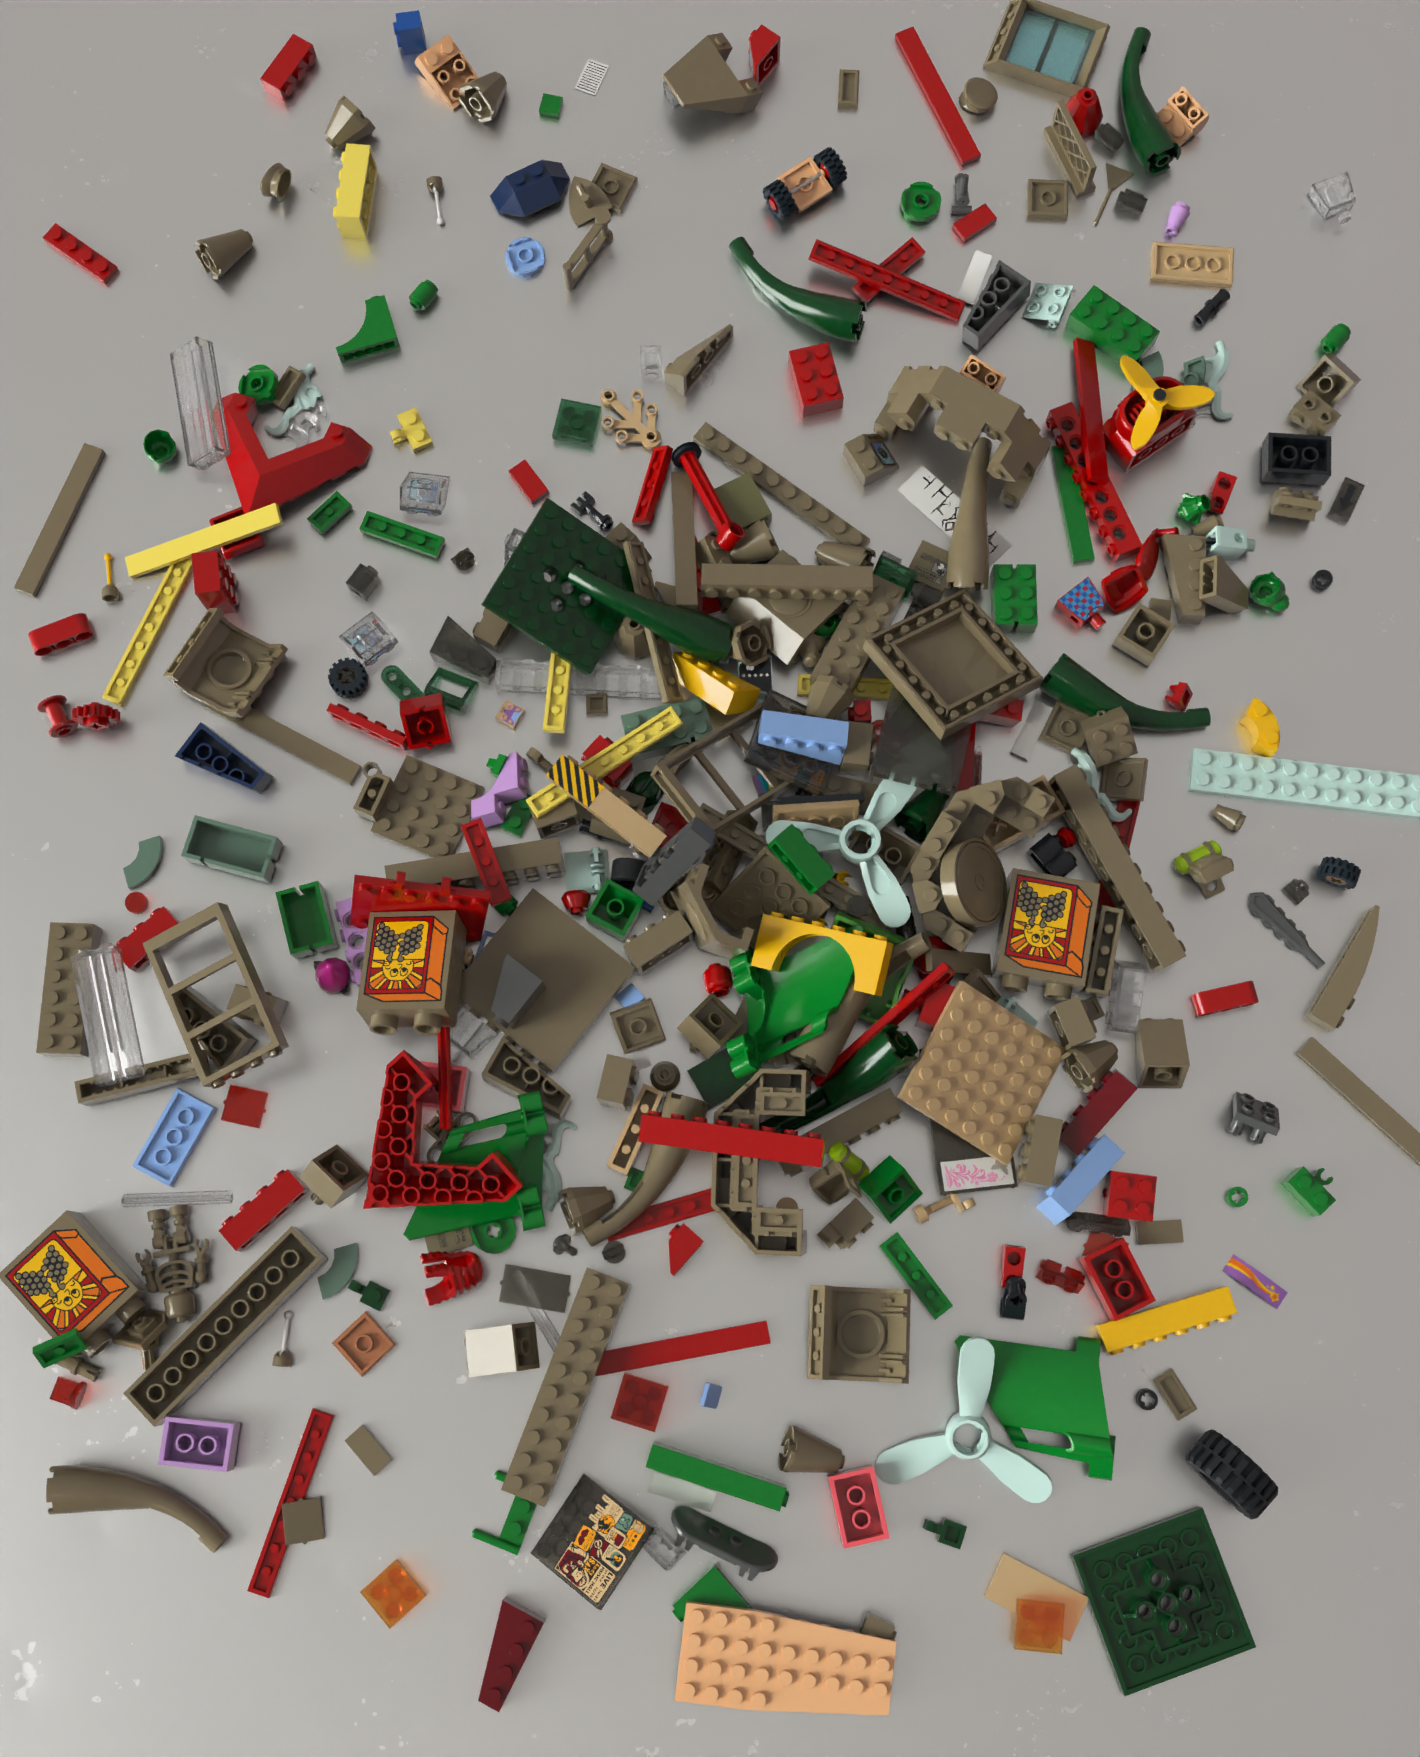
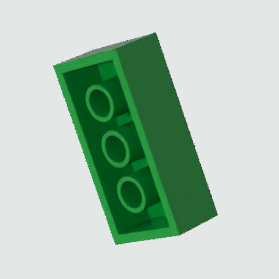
M1095 285L1092 286L1069 314L1066 327L1083 339L1094 342L1097 349L1119 364L1123 355L1131 357L1139 363L1140 359L1155 344L1160 333L1158 329Z

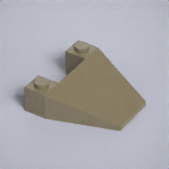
M723 33L707 35L664 73L663 79L683 108L744 113L754 111L764 92L755 79L737 80L726 64V60L733 47Z

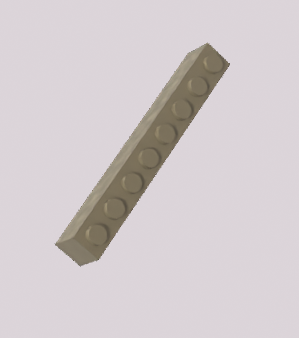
M702 563L701 597L872 600L873 566Z

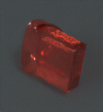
M59 1376L50 1399L77 1410L84 1398L87 1383L83 1381L79 1383Z

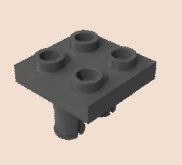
M1236 1092L1233 1097V1120L1228 1126V1130L1233 1134L1236 1130V1135H1241L1245 1124L1254 1128L1249 1135V1139L1253 1142L1258 1139L1257 1143L1262 1144L1266 1133L1277 1136L1280 1130L1279 1110L1270 1102H1261L1250 1094Z

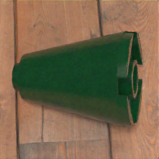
M932 783L905 804L902 810L894 817L896 825L898 827L902 825L905 829L903 833L911 839L924 842L946 805L949 797L948 789L941 783Z

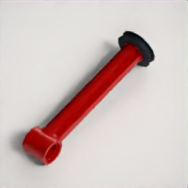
M683 443L673 451L671 460L676 467L685 468L718 530L716 537L718 545L726 551H732L743 539L745 532L739 524L731 521L698 460L702 453L698 443Z

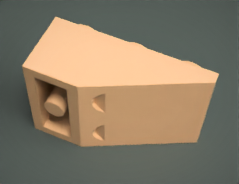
M449 34L417 56L414 62L425 79L453 110L461 104L459 101V96L461 95L459 88L464 83L479 78Z

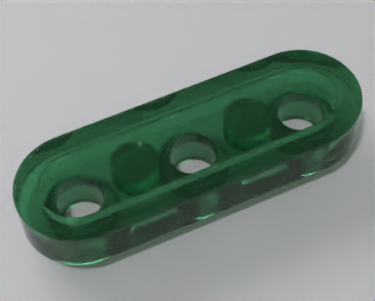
M389 665L382 670L381 679L383 683L400 701L426 696L399 667ZM392 675H395V676H396V679H395V680H393V681L389 680V678H390ZM405 690H410V694L404 695L403 693Z

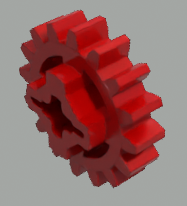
M91 702V704L83 705V707L77 706V708H73L72 721L75 724L80 723L83 727L101 730L102 728H109V726L119 724L120 712L118 709H112L113 707L109 705Z

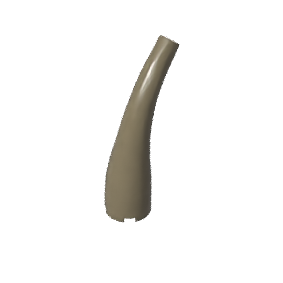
M979 437L969 459L948 551L946 589L959 587V590L980 591L981 586L983 590H988L989 542L986 493L987 468L990 461L992 442L986 437Z
M923 931L893 947L885 982L903 966L932 949V944ZM855 975L852 977L837 1013L828 1017L827 1029L823 1033L791 1048V1052L788 1055L798 1065H805L811 1069V1072L826 1077L831 1071L856 1021L873 996V994L854 990ZM812 1023L804 1027L798 1037L811 1032Z
M666 1091L661 1109L662 1117L671 1118L672 1113L685 1115L684 1120L693 1121L694 1117L705 1118L709 1102ZM652 1144L644 1174L630 1196L602 1221L598 1219L582 1230L589 1245L593 1247L604 1241L642 1214L665 1190L686 1160L691 1149Z
M62 1465L51 1466L49 1469L50 1472H54L53 1478H47L46 1502H52L53 1507L48 1509L50 1515L151 1508L170 1515L189 1526L200 1535L198 1540L212 1553H215L228 1539V1536L206 1514L189 1501L171 1490L146 1479L115 1470L91 1466Z

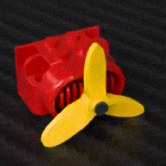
M1123 355L1120 359V367L1127 380L1136 390L1128 394L1118 404V408L1114 411L1112 417L1103 425L1106 451L1123 472L1126 473L1189 430L1197 416L1193 409L1211 402L1215 392L1205 386L1183 385L1180 381L1168 376H1159L1152 379L1138 362L1131 357Z

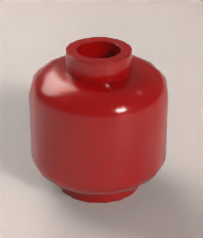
M714 963L704 971L703 981L707 993H713L716 997H723L729 994L733 988L731 971L727 966Z

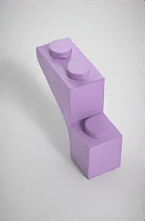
M517 751L508 755L492 789L482 797L471 800V819L474 821L481 818L485 828L504 822L506 803L527 798L529 783L526 778V771L528 770V764Z

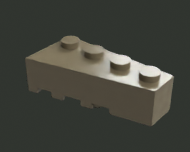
M1164 534L1159 542V547L1162 550L1163 563L1167 570L1168 584L1171 587L1178 623L1200 624L1205 617V602L1199 600L1200 560L1206 558V536Z
M191 986L178 993L193 1029L223 1013ZM232 1019L196 1037L204 1050L207 1051V1056L217 1066L218 1071L243 1058L257 1040Z
M504 1036L502 1037L482 1072L483 1081L518 1098L517 1095L540 1090L545 1113L561 1120L571 1103V1095L540 1070L535 1063H532L518 1048H515Z

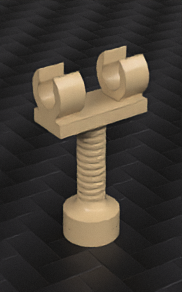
M954 1190L948 1191L949 1196L927 1207H924L922 1204L914 1207L913 1211L919 1223L922 1224L929 1221L930 1214L952 1203L955 1204L959 1213L975 1206L976 1203L973 1197L961 1202Z

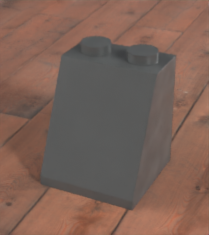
M508 954L504 958L491 1010L495 1014L493 1018L505 1029L508 1026L514 1029L545 991L546 986L541 979Z

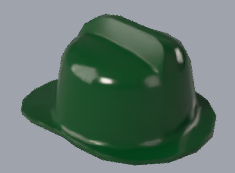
M651 771L639 773L625 790L646 798L643 813L646 815L654 809L664 794L663 790L650 775Z

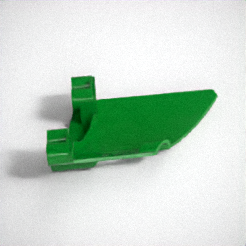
M859 924L845 930L846 933L853 934V930L865 932V928ZM828 937L789 955L782 961L779 972L751 966L753 958L751 950L729 959L731 970L735 974L733 978L734 986L740 995L745 994L747 1004V1033L726 1042L727 1051L733 1059L730 1061L731 1070L737 1079L759 1071L762 1062L823 1033L827 1029L828 1017L837 1013L854 975L852 960L839 942ZM812 1023L811 1032L781 1045L783 1036Z
M540 1090L517 1095L521 1109L452 1129L437 1161L480 1164L492 1152L499 1150L514 1167L523 1187L506 1202L416 1206L403 1234L409 1241L519 1215L521 1216L523 1231L546 1226L542 1208L544 1133L549 1131ZM505 1124L507 1127L505 1134L501 1138L459 1147L466 1132Z
M960 1335L956 1339L955 1344L959 1351L963 1343L971 1337ZM1078 1336L1076 1351L987 1339L993 1346L995 1353L993 1376L987 1401L1001 1425L1004 1426L1016 1448L1089 1463L1088 1477L1112 1481L1116 1436L1109 1434L1099 1367L1101 1339ZM1021 1428L1065 1434L1071 1442V1448L1029 1443Z

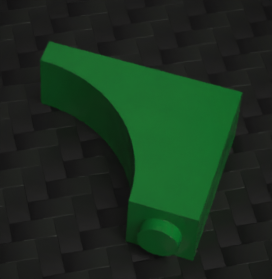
M385 295L373 296L365 300L366 316L361 329L350 341L336 347L342 364L400 348Z
M715 1564L683 1592L672 1605L675 1608L672 1612L680 1622L685 1617L686 1600L753 1609Z

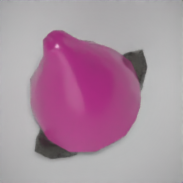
M336 957L327 958L324 961H314L316 981L322 990L329 993L339 992L346 994L348 992L351 970L346 961Z

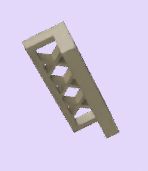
M727 810L725 816L728 817L737 810ZM751 814L737 821V823L753 832L758 824ZM714 837L713 841L715 844L706 853L702 861L703 864L710 866L709 870H711L708 878H705L703 885H710L717 893L721 894L728 887L744 853ZM720 852L718 857L712 860L713 856Z

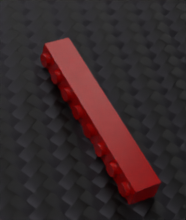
M650 1110L648 1115L642 1114L638 1142L823 1167L826 1140L821 1139V1134L807 1132V1137L798 1136V1131L787 1129L782 1134L775 1133V1128L762 1126L760 1131L753 1130V1125L739 1123V1127H732L729 1121L716 1120V1124L707 1123V1118L694 1117L693 1121L684 1120L685 1115L672 1113L671 1118L662 1117V1112Z

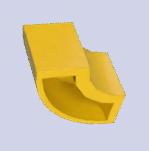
M1254 697L1248 704L1239 723L1246 727L1251 735L1252 744L1250 750L1264 757H1273L1280 743L1279 725L1270 708Z

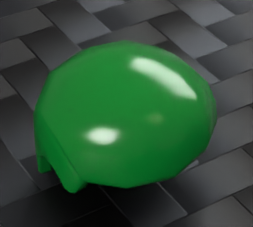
M157 429L150 431L145 436L143 443L144 451L151 461L163 464L171 461L176 455L177 447L175 441L167 431Z

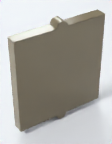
M320 1497L299 1498L297 1501L281 1503L285 1545L302 1542L307 1544L308 1541L324 1539Z

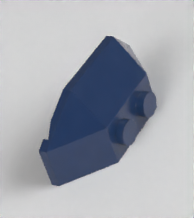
M540 160L505 176L490 195V198L499 214L527 217L561 201L567 185L570 183V178L562 163Z

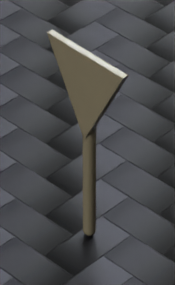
M1106 163L1108 192L1094 221L1095 225L1098 224L1112 191L1133 176L1134 173Z

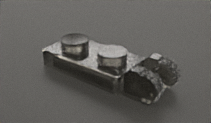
M1075 1211L1065 1219L1068 1229L1075 1232L1085 1229L1091 1233L1105 1232L1116 1237L1130 1236L1131 1232L1129 1220L1124 1218Z

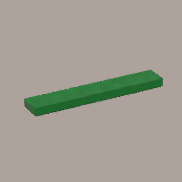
M1051 446L1050 451L1073 564L1094 561L1095 557L1086 512L1080 495V484L1074 483L1072 478L1074 471L1071 465L1066 466L1063 460V455L1065 454L1063 449Z

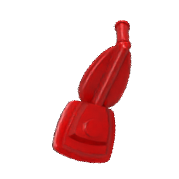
M1178 527L1168 529L1156 528L1141 546L1135 565L1116 569L1101 581L1104 598L1113 611L1119 613L1134 605L1146 595L1148 587L1145 581L1152 577L1159 556L1158 538H1162L1164 534L1179 535Z

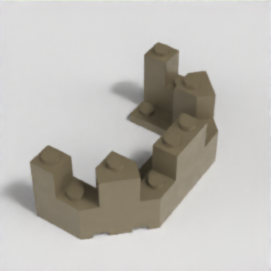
M904 366L888 393L887 403L877 417L873 431L881 438H888L889 440H892L899 427L913 432L925 411L929 408L931 410L943 411L935 424L933 433L942 440L954 443L961 450L971 452L982 432L986 433L989 438L1001 441L989 462L987 472L996 479L1007 481L1002 489L1000 498L1007 505L1018 507L1046 460L1051 446L1049 439L1041 437L1039 434L1040 428L1032 419H1027L1023 415L1025 410L1020 404L947 366H939L938 369H933L932 366H918L917 369H913L911 366Z
M1019 777L1006 780L1000 779L956 792L945 811L942 810L921 845V851L910 867L914 882L912 887L919 914H922L925 929L942 938L943 942L963 952L979 927L968 928L963 926L952 916L947 908L940 883V867L946 849L956 841L970 838L982 839L995 816L1034 838L1056 802V798Z
M760 1069L725 1104L714 1112L713 1124H716V1120L729 1121L732 1127H739V1123L753 1125V1130H760V1115L806 1116V1094L811 1095L812 1072L795 1069ZM712 1152L711 1207L719 1213L731 1229L749 1246L752 1252L759 1255L802 1256L806 1254L807 1230H803V1209L766 1208L758 1205L759 1159Z

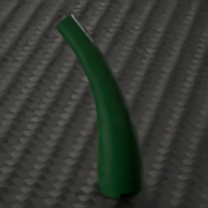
M1138 27L1134 30L1123 63L1120 87L1121 105L1126 132L1137 161L1146 174L1151 173L1152 176H1156L1167 171L1170 168L1169 163L1174 158L1176 160L1179 159L1181 148L1154 110L1142 88L1139 63L1142 54L1146 52L1151 32L1147 28Z
M738 237L730 243L729 248L744 273L756 288L778 308L794 319L823 334L857 343V339L860 340L865 324L862 311H867L866 302L814 292L784 283L758 263L753 257V250L744 237Z
M578 565L573 567L569 573V583L651 630L685 652L719 664L720 658L725 659L732 647V640L729 639L730 631H734V626L729 622L699 611L680 608L638 595Z
M1065 653L1061 655L1057 663L1050 669L1039 687L1055 700L1089 716H1095L1101 710L1106 712L1121 706L1128 715L1131 728L1185 730L1210 726L1211 722L1210 712L1207 707L1187 709L1186 712H1166L1137 705L1107 686Z
M887 1024L863 1045L828 1082L806 1098V1116L775 1115L760 1123V1131L762 1126L775 1128V1133L784 1134L785 1129L796 1130L884 1085L917 1059L915 1054L918 1052V1048L908 1033L903 1036L897 1031L899 1026Z

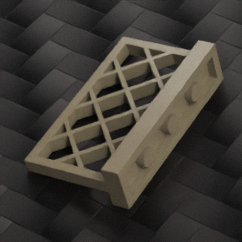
M1058 101L1051 126L1045 127L1043 133L1067 181H1069L1075 197L1079 198L1095 191L1096 186L1093 182V177L1097 166L1064 101Z

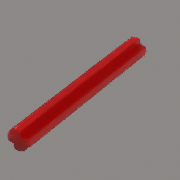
M441 1027L440 1033L437 1034L440 1129L450 1130L453 1127L450 1027Z

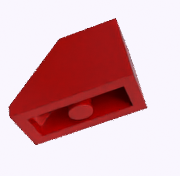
M684 1223L681 1226L677 1224L669 1233L671 1236L668 1240L670 1273L673 1276L677 1274L704 1243Z

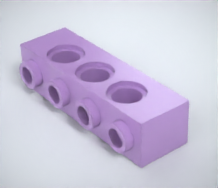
M352 898L336 902L337 909L334 910L337 922L341 921L342 930H339L342 942H346L348 950H345L346 960L352 964L353 971H350L353 984L356 983L360 987L362 968L359 967V962L364 958L368 928L360 929L355 926H349L352 908ZM357 938L364 939L360 947H354V941Z

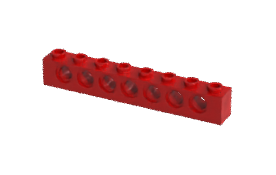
M1073 402L1049 410L1046 418L1047 428L1053 432L1057 448L1063 449L1065 453L1063 460L1066 466L1071 465L1074 471L1072 473L1073 481L1075 484H1080V495L1090 508V517L1096 521L1100 537L1104 538L1107 543L1108 554L1111 557L1113 556L1115 562L1137 554L1142 543L1110 478L1106 485L1099 483L1092 485L1087 481L1086 467L1079 464V462L1085 463L1081 418ZM1062 427H1068L1070 431H1065ZM1070 444H1075L1079 448L1074 449L1070 446ZM1096 498H1102L1105 503L1098 502ZM1105 516H1111L1114 521L1107 520ZM1114 534H1120L1123 539H1117Z

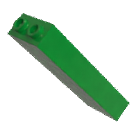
M656 1441L652 1444L646 1468L779 1512L781 1506L786 1507L789 1491H786V1485Z

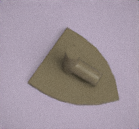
M574 176L569 190V207L573 219L579 227L595 218L597 210H609L613 207L604 191L595 183L585 178Z

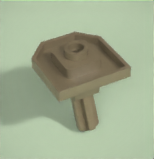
M148 1309L133 1322L125 1325L112 1338L114 1344L141 1350L144 1370H147L156 1361L154 1348L159 1346L158 1336L168 1325L166 1313Z

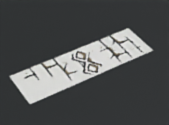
M922 465L897 490L951 538L960 498ZM987 523L990 567L1011 544Z

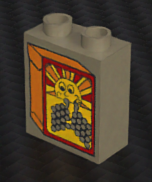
M1013 868L1006 881V905L1000 918L991 978L1001 979L1000 988L1006 991L1026 993L1028 985L1044 987V997L1059 1001L1071 999L1072 993H1078L1085 987L1100 884Z
M456 910L370 912L356 1010L369 1026L371 1032L379 1035L396 1034L397 1027H413L418 1033L434 1035L440 1033L441 1027H456L467 928Z
M66 1210L0 1272L2 1282L52 1338L72 1329H78L87 1342V1350L73 1356L86 1353L90 1358L95 1357L111 1343L112 1338L107 1332L119 1320L124 1325H128L138 1318L147 1307L142 1301L149 1293L146 1284L80 1212Z

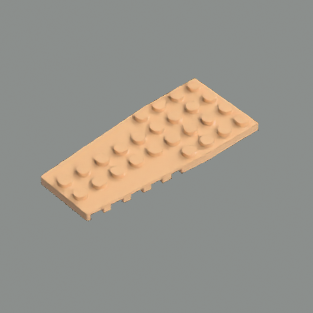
M686 1600L675 1701L742 1710L887 1716L889 1715L896 1641L895 1639L880 1638L876 1635L857 1633L850 1629L834 1628L827 1624L811 1623L808 1620L799 1618L798 1620L792 1619L785 1615L757 1609Z

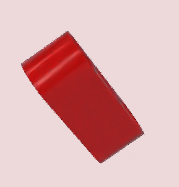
M85 613L74 614L37 628L28 634L36 656L47 655L93 636Z
M1253 981L1191 995L1197 1017L1245 1007L1259 1002Z

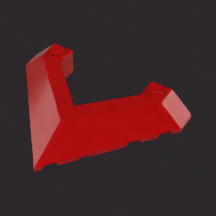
M232 393L219 399L211 415L244 514L273 503L281 507L282 504L288 501L291 502L321 487L322 483L330 479L333 481L347 474L346 471L356 466L359 468L365 465L373 449L372 445L351 428L331 422L323 439L268 459L252 427L258 415L254 398L239 393Z
M405 1050L387 1064L385 1085L380 1102V1115L377 1121L372 1151V1164L367 1182L368 1189L363 1209L506 1202L523 1187L514 1167L499 1150L492 1152L480 1164L419 1161L423 1096L438 1084L439 1081L425 1065Z

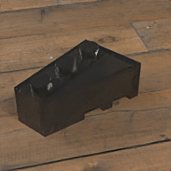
M447 616L430 650L432 659L490 685L499 667L496 658L452 618Z

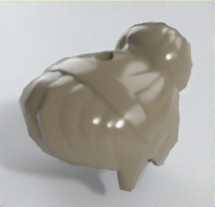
M813 633L798 652L803 658L805 666L814 668L817 665L826 643L824 637Z

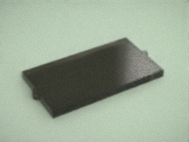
M505 1264L503 1280L500 1281L499 1302L565 1313L567 1297L570 1296L568 1290L571 1275Z

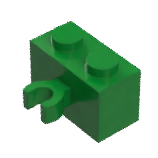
M1303 1166L1296 1168L1281 1184L1312 1217L1320 1216L1336 1201L1323 1187V1185L1330 1184L1333 1181V1177H1328L1324 1181L1321 1179V1173L1324 1172V1168L1316 1170L1313 1176Z

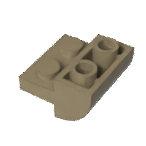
M1280 487L1279 490L1272 493L1270 512L1272 515L1314 521L1315 514L1321 510L1323 501H1318L1319 496H1314L1313 492L1310 491L1295 493L1292 492L1291 488Z

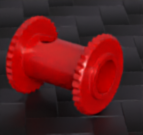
M62 695L48 697L37 706L39 712L47 713L53 726L48 731L49 736L54 738L66 736L78 727V724H75L74 721L68 720L63 708L67 699Z

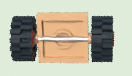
M827 147L816 154L814 159L811 156L778 176L776 181L763 188V197L773 215L782 221L795 213L796 210L800 213L832 193V188L847 179L846 167L842 164L843 161L842 159L840 160L839 154H836V151L832 150L831 147Z

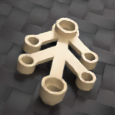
M611 389L604 390L601 393L602 405L606 408L613 407L625 420H613L612 417L605 416L601 421L603 429L607 431L612 429H636L640 434H628L625 430L617 431L616 441L619 444H625L626 442L642 443L649 449L657 447L661 443V434L655 429L656 416L658 414L657 405L649 403L645 408L646 415L648 416L646 428L641 423V409L644 400V394L641 390H634L631 394L633 414L617 400L615 391ZM606 395H612L610 399L605 398ZM640 395L641 398L635 399L634 396ZM650 408L655 409L653 413H650L648 410ZM606 421H610V422H611V424L608 425V426L605 425L604 423H605ZM620 435L626 436L624 439L618 438ZM652 435L655 438L650 440L647 437Z

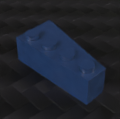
M201 722L175 755V757L258 793H261L274 777L217 732Z

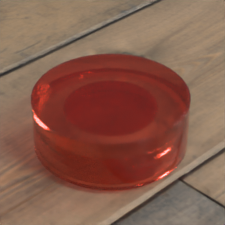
M132 892L125 899V907L133 914H141L148 908V899L140 892Z

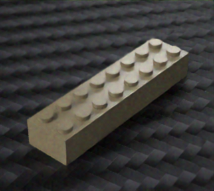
M558 837L493 848L506 884H514L519 879L525 878L527 881H533L543 875L556 877L560 876L561 872H565L562 848ZM471 852L384 866L387 879L396 880L397 871L406 872L405 881L441 885L442 877L452 878L451 886L475 889L477 886H483Z

